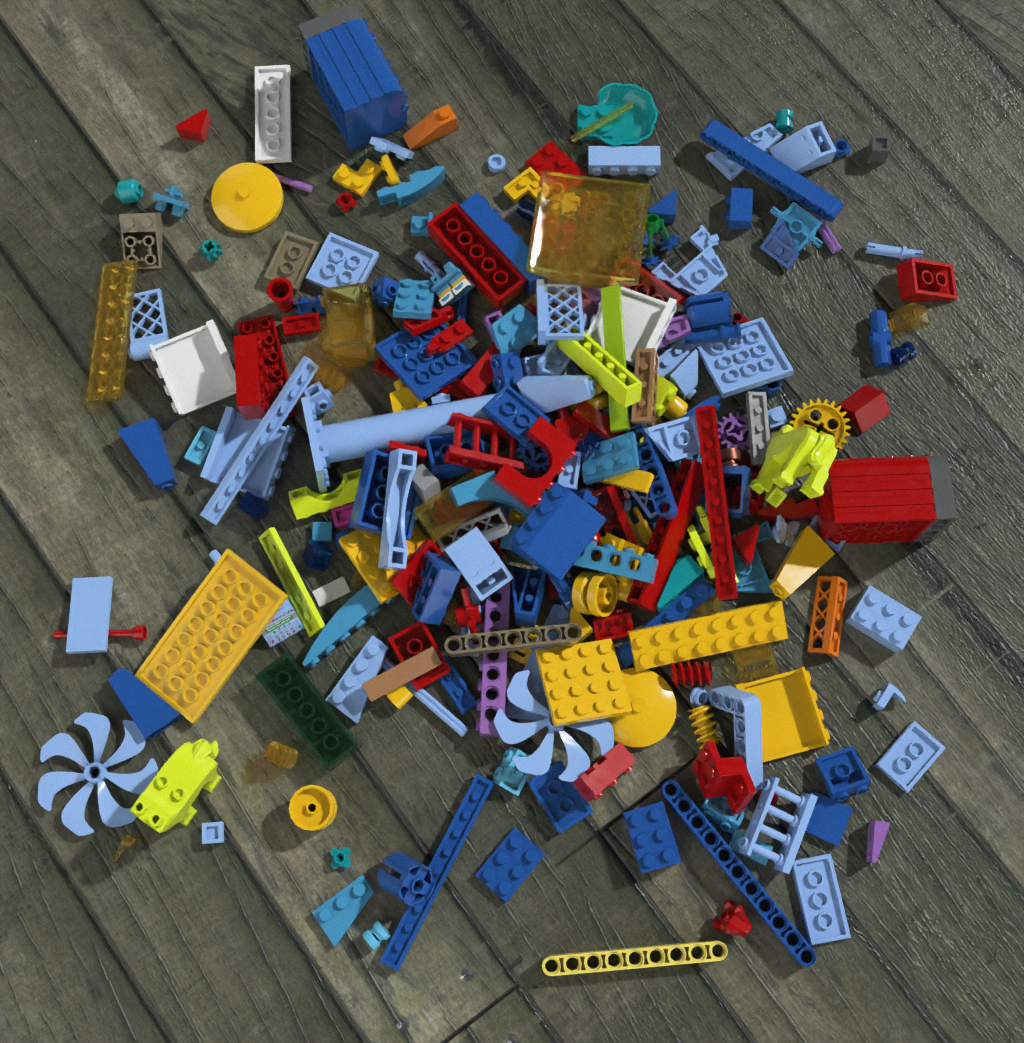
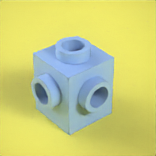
M320 381L304 390L305 396L309 397L310 403H314L318 415L334 406L332 392L329 388L325 389Z

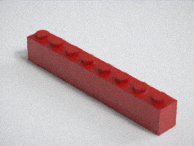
M681 460L671 486L678 513L671 520L659 516L645 553L653 554L654 559L659 561L654 583L634 580L627 597L628 602L641 609L655 612L704 487L702 464L697 460ZM669 505L664 508L663 513L669 510Z

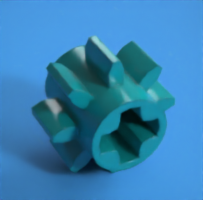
M214 238L207 241L204 240L203 245L199 246L202 251V258L207 257L209 262L211 260L218 261L219 256L223 255L220 242L216 243Z

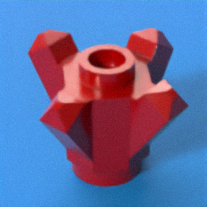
M726 900L723 905L725 909L722 911L720 918H715L712 921L713 928L726 931V934L747 936L752 928V924L746 918L743 907L736 906L732 900Z

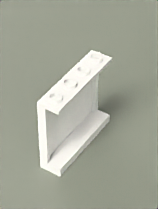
M614 278L612 284H608V286L617 285V279ZM620 286L626 364L635 367L636 349L655 348L657 351L677 310V300L669 298L668 302H664ZM600 300L598 312L593 314L590 321L591 326L589 330H585V333L605 350L602 300Z
M213 319L207 321L204 326L157 345H149L151 348L148 351L153 362H157L158 368H156L160 379L164 378L166 385L163 387L168 396L171 395L173 399L171 406L175 413L184 416L236 394L235 368Z

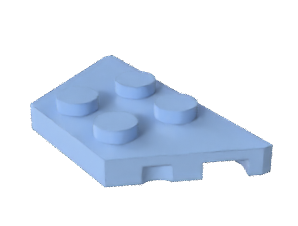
M696 414L644 428L646 434L669 462L700 453Z

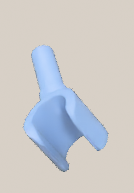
M700 225L699 229H704L708 241L710 240L712 246L718 245V235H710L704 226Z

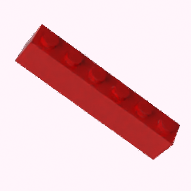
M529 302L524 308L537 318L536 307ZM495 342L457 384L470 398L483 396L488 391L487 385L489 383L494 384L491 355L500 354L499 350L496 349Z

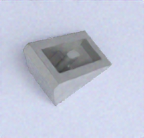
M423 464L417 466L411 484L424 506L427 507L442 497L439 480Z

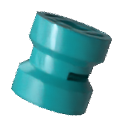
M781 109L776 112L777 123L775 128L781 134H788L793 131V111Z

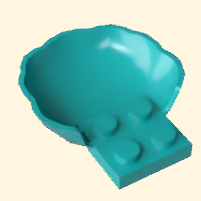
M615 82L605 85L598 91L597 105H578L577 140H601L603 143L611 146H633L645 140L652 134L658 116L651 93L635 84Z

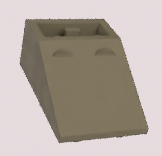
M161 213L119 214L125 270L162 268L163 229Z

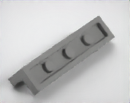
M748 391L745 395L751 466L762 467L770 441L766 392Z
M502 507L435 533L434 537L442 553L449 558L444 549L455 542V539L462 537L457 534L458 530L463 528L470 531L478 521L486 524L485 529L480 530V532L488 542L507 535L512 526ZM499 514L503 522L497 524L490 520L493 515ZM441 536L453 537L452 543L445 545Z

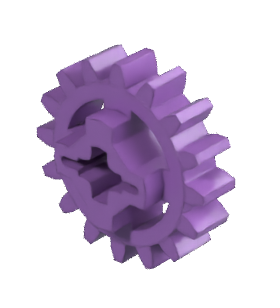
M739 412L735 416L729 413L728 419L723 416L722 422L717 424L719 441H721L720 447L725 445L726 448H737L741 450V453H743L744 447L749 450L746 414L739 417ZM728 424V429L724 432V427ZM746 434H748V438H747V440L744 442V441H743V440H744V436H746Z

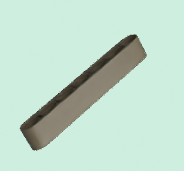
M576 623L457 635L448 637L444 646L449 656L460 657L571 645L580 641L582 629ZM574 629L578 632V636L570 638L567 632ZM553 631L559 637L556 640H550L547 635ZM530 634H536L539 639L533 643L527 637ZM516 636L519 642L512 645L508 642V638ZM491 638H496L499 640V644L491 647L488 641ZM471 640L479 642V646L476 649L469 648L468 643ZM450 643H458L459 648L456 651L449 650L448 646Z

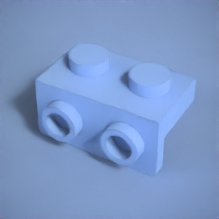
M553 340L551 344L549 343L543 356L541 355L538 358L537 366H539V375L541 376L564 375L573 362L557 347V340Z

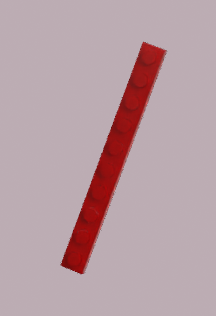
M715 405L695 407L718 600L738 598Z

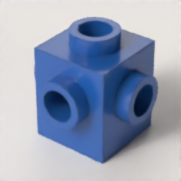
M386 276L373 280L371 301L377 303L380 307H389V305L394 304L399 282Z

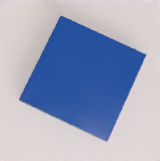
M814 791L813 795L817 796L818 799L805 832L830 844L839 846L853 808Z

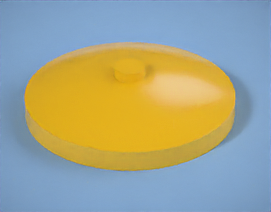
M250 162L236 164L225 170L216 180L211 194L212 207L218 219L229 229L240 233H253L268 227L278 217L284 200L283 189L276 175L267 167Z
M635 668L621 670L632 713L604 719L609 721L613 727L615 742H621L623 746L631 748L651 746L664 738L674 724L677 709L674 693L669 684L660 675L651 670L636 671Z

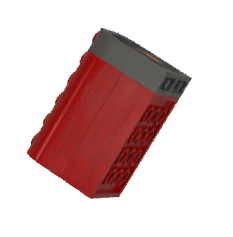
M945 455L835 458L829 468L828 479L823 486V495L814 498L819 509L816 515L817 533L824 542L829 540L834 544H839L841 541H845L844 544L934 541L957 519L950 465Z

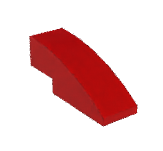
M793 497L783 500L777 508L770 505L757 510L754 517L758 520L777 522V515L781 514L785 522L799 521L814 517L818 514L819 509L814 498L795 504Z

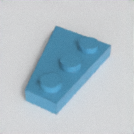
M361 875L312 912L334 947L338 945L375 892L364 875Z

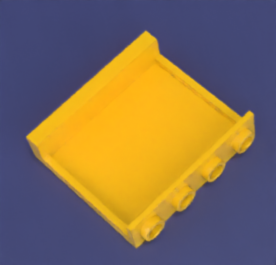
M805 667L734 686L740 690L755 694L761 702L763 763L829 744L830 734L827 728L824 729L822 722L824 721V716L821 709L817 707V694L811 688V676L809 671L805 670Z

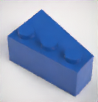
M426 551L424 557L428 559L425 570H421L420 576H423L421 588H417L412 613L419 622L440 625L442 618L445 616L449 601L453 597L454 589L460 581L461 572L446 555Z
M510 560V573L513 576L511 588L515 625L535 627L547 583V573L533 564Z

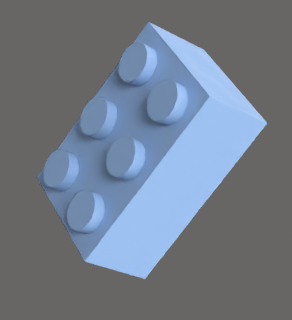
M869 585L862 592L845 622L893 652L898 653L905 647L922 616Z

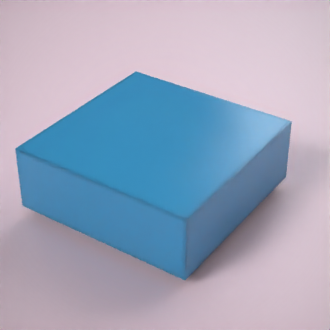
M313 522L312 541L332 542L333 523Z

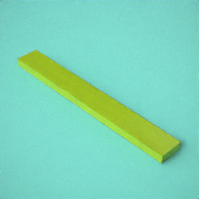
M617 284L601 288L605 350L627 369L621 287ZM608 393L610 431L615 433L631 430L629 406L624 408Z

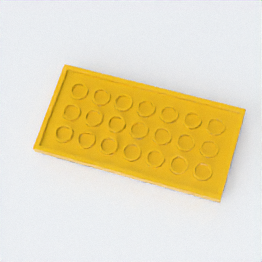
M226 549L141 665L135 676L187 720L195 724L289 596L232 550Z

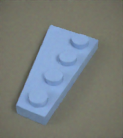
M769 123L751 132L750 135L744 138L766 152L782 138V134ZM719 151L710 152L706 155V159L730 181L745 170L744 167Z
M373 635L326 698L329 703L356 723H359L363 708L368 701V695L362 683L377 676L389 649L385 643Z

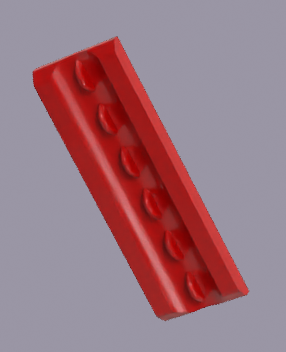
M273 314L237 323L240 335L257 334L259 340L263 342V348H266L267 359H264V365H267L268 376L265 377V382L269 386V394H266V399L269 400L270 407L289 379ZM296 404L287 418L298 415Z

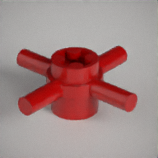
M464 586L460 588L464 607L455 609L459 628L469 626L470 634L478 633L476 624L482 623L478 604H471L468 587ZM472 640L473 645L479 644L478 641Z

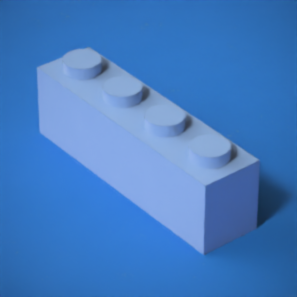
M588 146V174L595 176L610 174L612 176L619 174H628L630 176L646 174L653 176L659 174L661 166L660 146Z

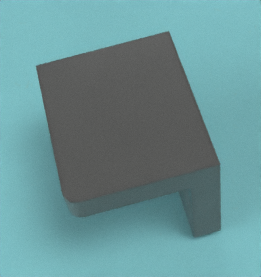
M872 135L867 146V162L885 163L890 153L891 136Z

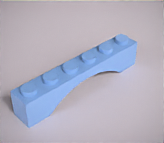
M398 448L390 452L378 568L395 571L406 569L408 548L405 537V510L410 485L416 471L417 451Z

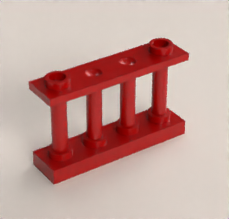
M452 412L447 421V426L454 427L453 446H449L444 454V462L488 472L494 470L495 473L498 472L504 463H508L520 473L524 470V462L516 460L517 442L519 441L496 422ZM462 429L473 431L472 450L461 448ZM480 433L491 436L490 454L479 451ZM499 438L509 440L508 458L498 456Z

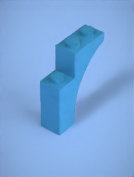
M494 470L449 489L456 508L478 501H493L514 508L526 519L536 508L535 506L529 509L493 483L491 480L496 475Z

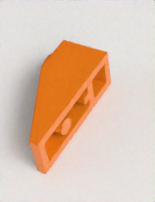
M447 104L432 111L402 135L410 151L415 150L458 130L457 118L450 105Z

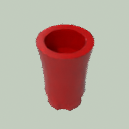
M282 277L271 280L267 286L268 296L281 312L292 311L295 307L293 304L295 298L291 282Z

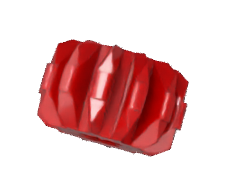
M741 485L734 489L735 493L732 495L736 499L734 503L738 505L737 509H740ZM750 488L749 514L756 513L757 510L764 507L763 502L765 498L763 494L765 492L758 494Z

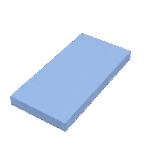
M111 576L73 578L66 643L67 654L107 652L113 578Z
M831 854L794 860L791 869L809 945L851 938Z

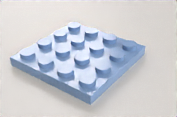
M763 317L740 324L742 339H726L725 342L719 339L695 343L696 349L722 398L793 375L794 370Z

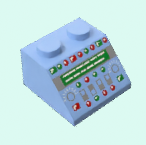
M287 598L262 632L263 637L271 648L305 629L289 598Z

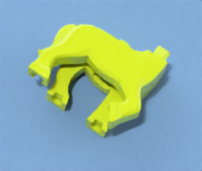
M789 424L782 426L778 432L773 433L766 449L765 461L757 478L751 481L749 487L758 494H762L765 490V500L777 508L787 496L783 491L787 485H793L796 478L810 473L800 491L811 499L822 496L824 493L823 486L829 476V468L837 454L833 435L827 433L819 434L810 427L794 429Z
M202 738L194 743L187 742L182 744L170 756L129 811L159 833L166 832L178 822L187 827L198 812L191 805L202 787L211 793L222 778L217 773L218 763L214 760L219 751L217 741L209 743Z

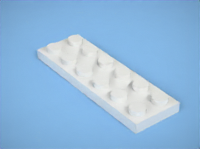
M290 65L255 66V161L257 164L292 162Z

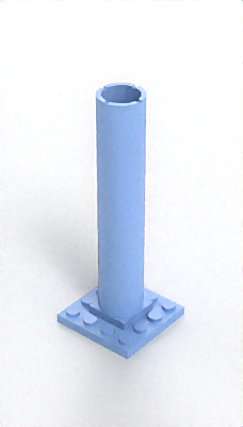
M497 393L328 425H322L321 420L317 421L315 405L310 403L309 397L301 398L319 492L321 494L327 493V487H330L327 469H330V463L365 457L367 452L374 449L385 453L390 440L399 441L410 446H423L425 436L454 433V427L447 426V421L452 412L495 422L482 411V408Z

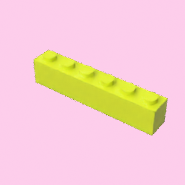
M575 328L570 330L571 333H580ZM585 332L584 340H557V347L590 375L594 381L624 408L640 401L642 382Z

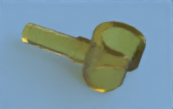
M131 836L123 837L112 861L116 862L125 847L132 849L136 839Z

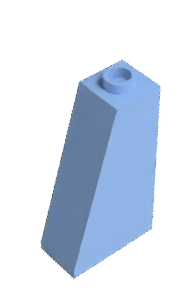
M590 375L525 376L517 382L521 395L543 414L591 399L597 393L596 383Z

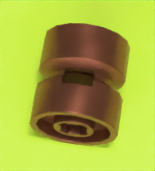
M720 449L722 466H740L738 465L741 462L740 449ZM724 476V480H736L741 478Z

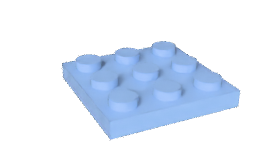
M330 232L310 268L306 280L356 301L379 257V252Z

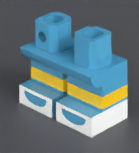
M448 262L443 266L447 273L445 277L440 272L430 277L434 285L431 289L437 293L442 307L452 306L475 287V284L465 270L458 268L453 262Z

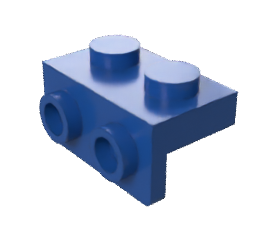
M512 351L491 355V368L493 369L496 392H499L506 384L514 390H519L517 382L523 378L520 352Z

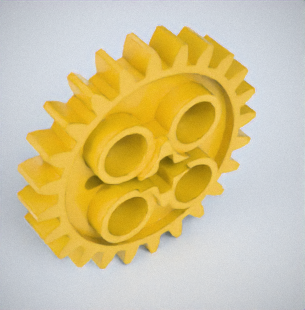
M817 398L816 403L810 399L808 406L803 402V409L796 408L798 415H791L795 421H789L788 423L794 429L810 427L814 431L817 430L816 427L819 425L823 426V431L834 434V447L838 450L843 449L841 443L847 444V440L844 437H850V434L846 432V430L851 429V426L846 425L850 419L843 418L847 412L840 413L839 410L842 406L840 405L835 408V401L829 405L828 399H825L823 403H821L820 398ZM812 412L819 413L820 420H812L810 414ZM804 421H808L813 426L805 424ZM828 421H835L837 428L834 430L828 428Z

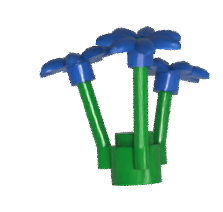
M649 214L643 218L644 225L642 231H634L642 236L639 245L643 242L644 246L648 247L646 258H639L641 261L639 265H646L647 268L651 265L657 267L659 263H662V260H658V256L654 257L652 254V242H655L652 236L658 232L659 228H661L664 234V241L658 243L659 246H662L661 251L668 249L671 252L672 246L678 247V241L681 239V237H675L674 233L669 236L663 219H659V216L656 214Z

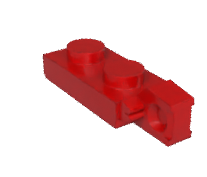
M450 305L439 310L433 308L430 320L408 319L403 322V327L412 336L419 335L453 319V308Z
M461 318L431 339V343L426 346L425 352L430 357L438 351L445 354L472 336L474 331Z

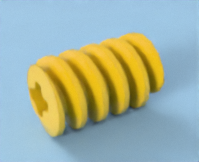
M704 705L686 711L693 712L688 717L690 720H696L691 724L692 727H698L694 731V735H701L696 741L704 744L706 741H714L715 745H717L722 736L715 735L720 729L713 728L717 721L710 720L714 713L707 712L712 706Z

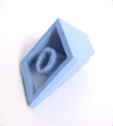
M696 349L670 375L669 379L678 389L676 395L684 401L687 398L691 400L697 393L698 351Z

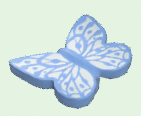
M778 514L777 524L774 525L772 530L776 542H785L787 547H791L795 541L794 535L798 533L800 522L789 521L786 523L782 515Z

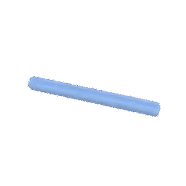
M385 657L381 667L387 671L396 665L389 658ZM412 681L404 684L414 696L460 736L463 737L468 732L467 726L423 688L416 690Z

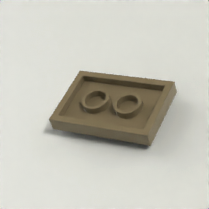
M285 230L266 270L264 279L270 282L278 277L286 278L291 282L293 291L298 292L320 246L319 242Z

